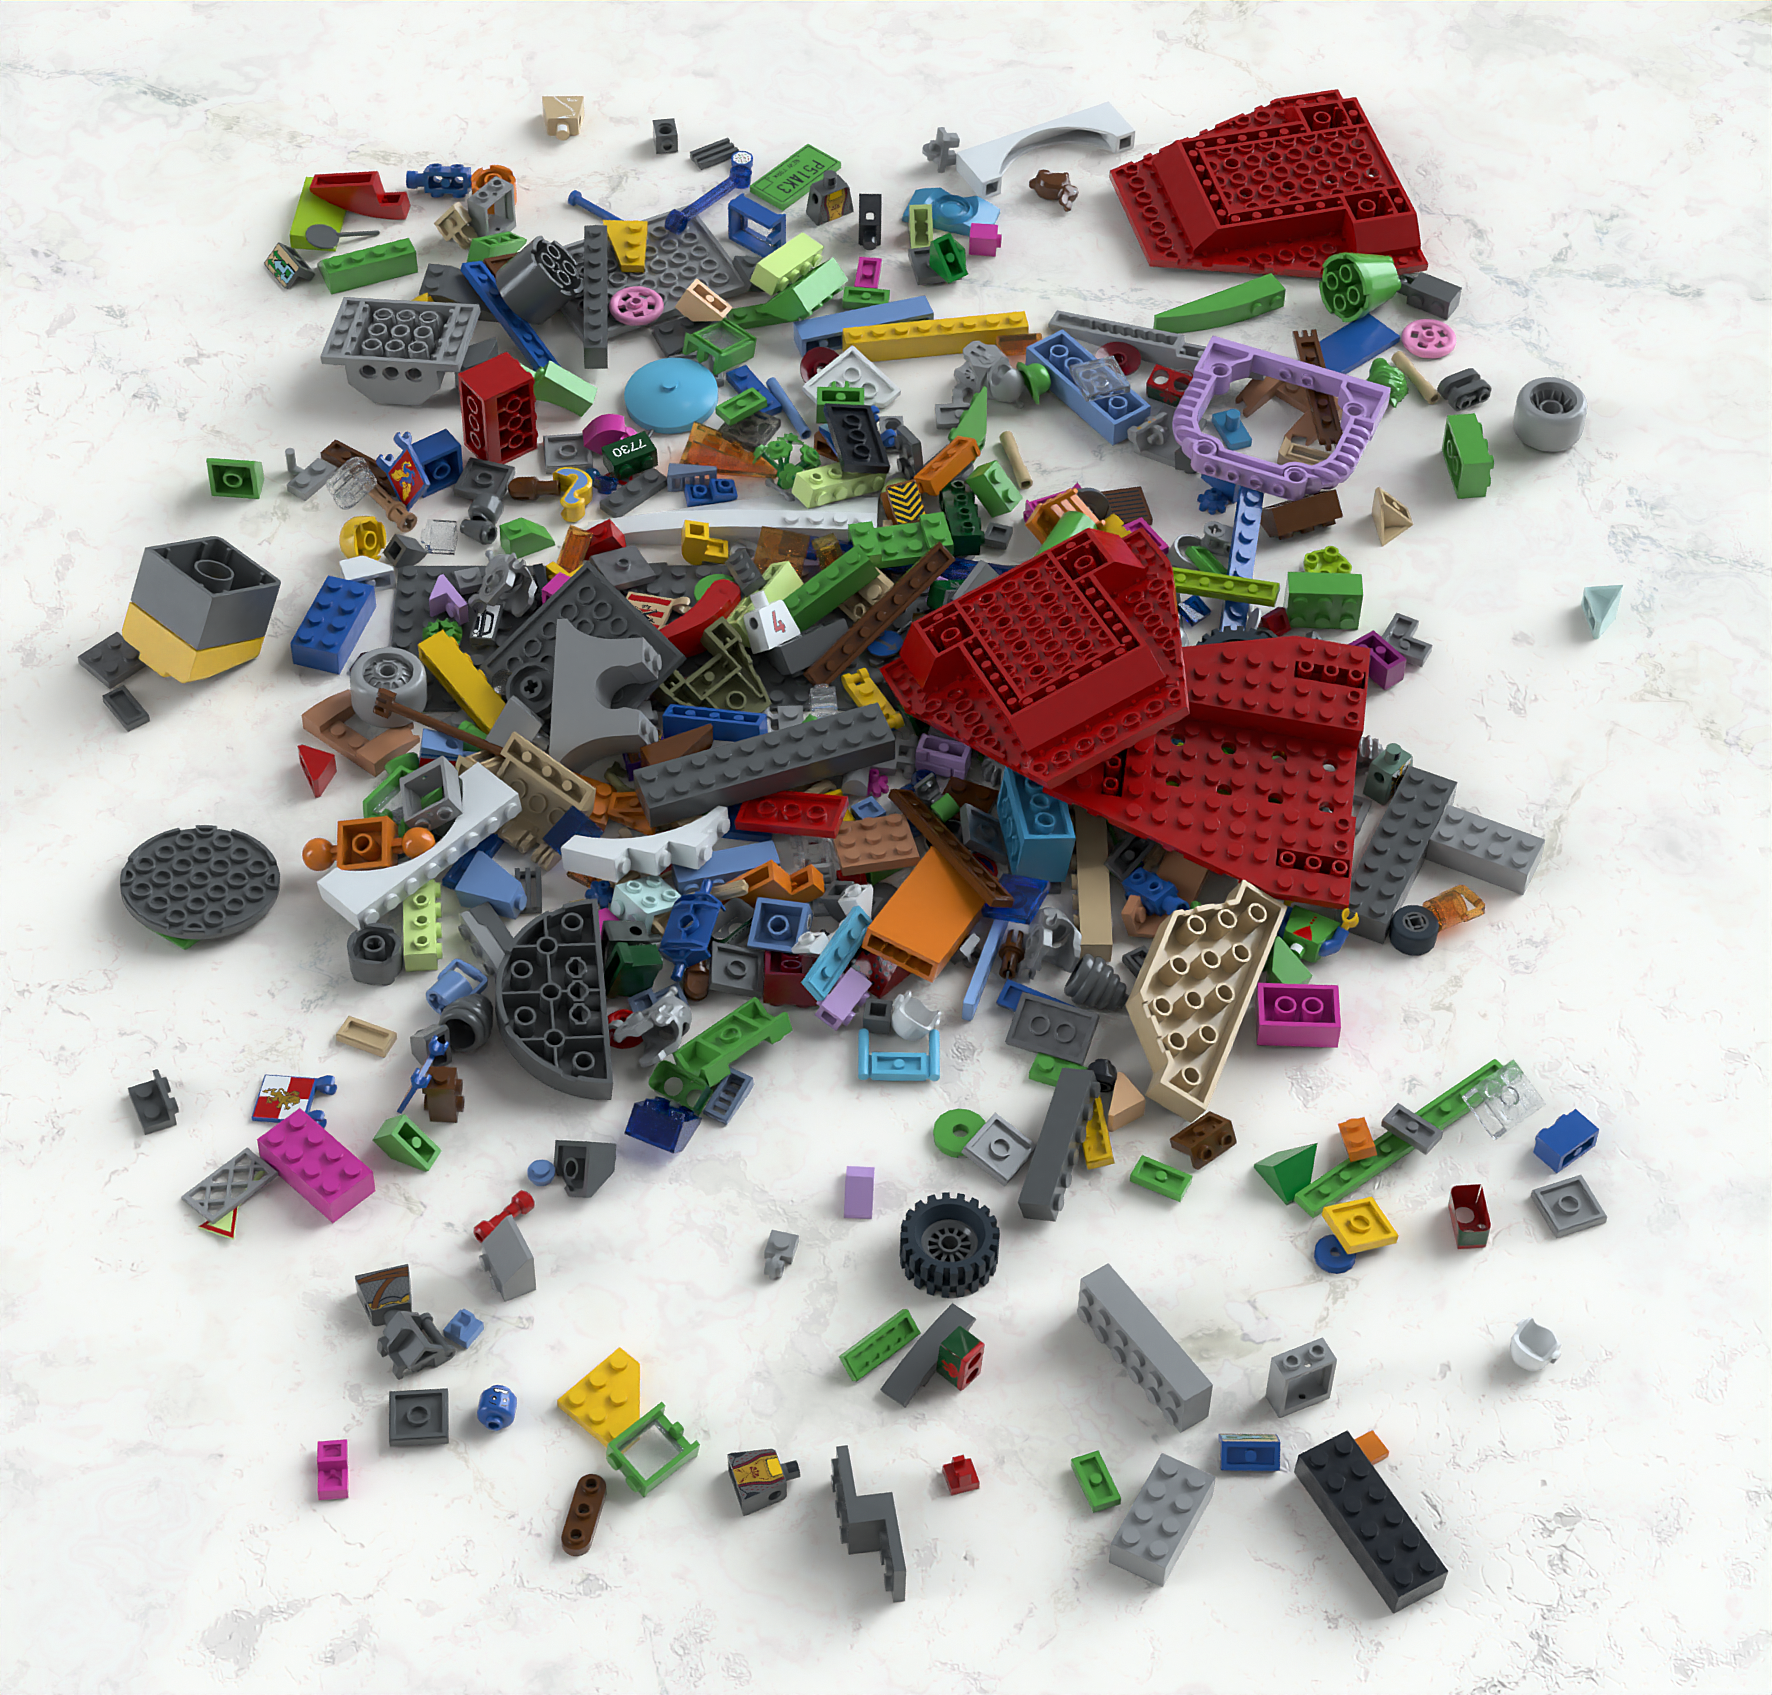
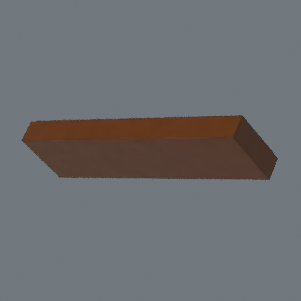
M336 439L320 452L321 459L363 481L375 479L388 494L393 497L397 496L386 472L377 465L376 460Z

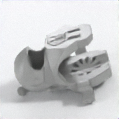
M972 341L963 348V358L967 361L961 367L954 370V377L958 383L954 386V389H962L963 399L968 393L974 395L976 392L980 393L985 386L987 387L988 400L995 399L1005 403L1012 402L1018 409H1022L1024 404L1018 397L1024 389V378L1020 371L1010 366L1009 359L996 345H987L980 341Z
M487 550L485 556L488 558L489 563L485 568L482 586L479 594H474L468 600L469 606L472 607L475 603L480 602L481 604L477 608L478 612L482 614L487 605L494 607L496 603L503 604L504 610L516 617H521L531 607L534 601V593L537 589L526 567V561L522 559L519 562L515 553L511 555L498 554L494 557L493 551ZM522 582L520 588L515 592L504 593Z
M1027 907L1025 914L1029 920V936L1026 941L1025 960L1019 962L1016 970L1017 976H1021L1023 970L1030 969L1028 973L1029 978L1033 980L1036 970L1040 971L1042 968V960L1063 968L1066 972H1073L1080 958L1081 933L1066 915L1057 908L1045 907L1036 910L1034 913L1033 908ZM1068 935V940L1064 945L1058 948L1052 947V944L1062 941Z
M674 986L670 987L668 993L650 1008L632 1013L626 1018L625 1022L615 1020L608 1025L609 1030L612 1028L616 1029L613 1039L618 1043L627 1036H642L645 1045L643 1056L639 1059L642 1068L654 1065L677 1051L681 1044V1037L690 1029L692 1020L691 1010L684 1001L675 997L678 990ZM663 1030L671 1034L673 1040L666 1041L659 1036V1031Z

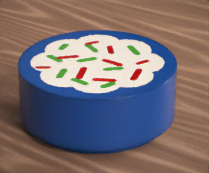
M747 151L735 152L731 156V166L738 171L751 169L753 166L752 154Z

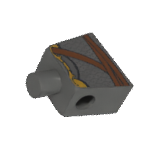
M408 1264L355 1276L357 1295L373 1326H387L398 1311L412 1312L411 1279Z

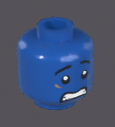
M493 1385L484 1390L479 1398L478 1420L486 1428L493 1431L510 1426L515 1418L517 1397L508 1387L503 1385Z

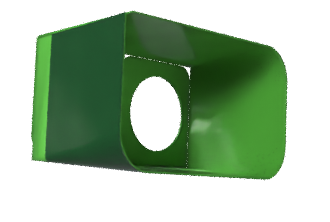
M663 1060L657 1065L649 1079V1086L657 1094L698 1116L713 1093L702 1078L667 1060ZM672 1077L679 1078L683 1083L681 1092L675 1096L668 1095L664 1090L665 1082ZM694 1089L702 1090L703 1092L694 1107L689 1106L687 1103L688 1093Z

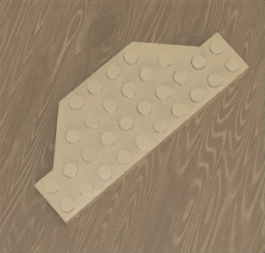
M1244 879L1228 894L1225 903L1196 906L1194 909L1185 911L1183 909L1176 910L1159 925L1125 1005L1154 1074L1145 1096L1190 1123L1207 1110L1287 910L1286 905Z

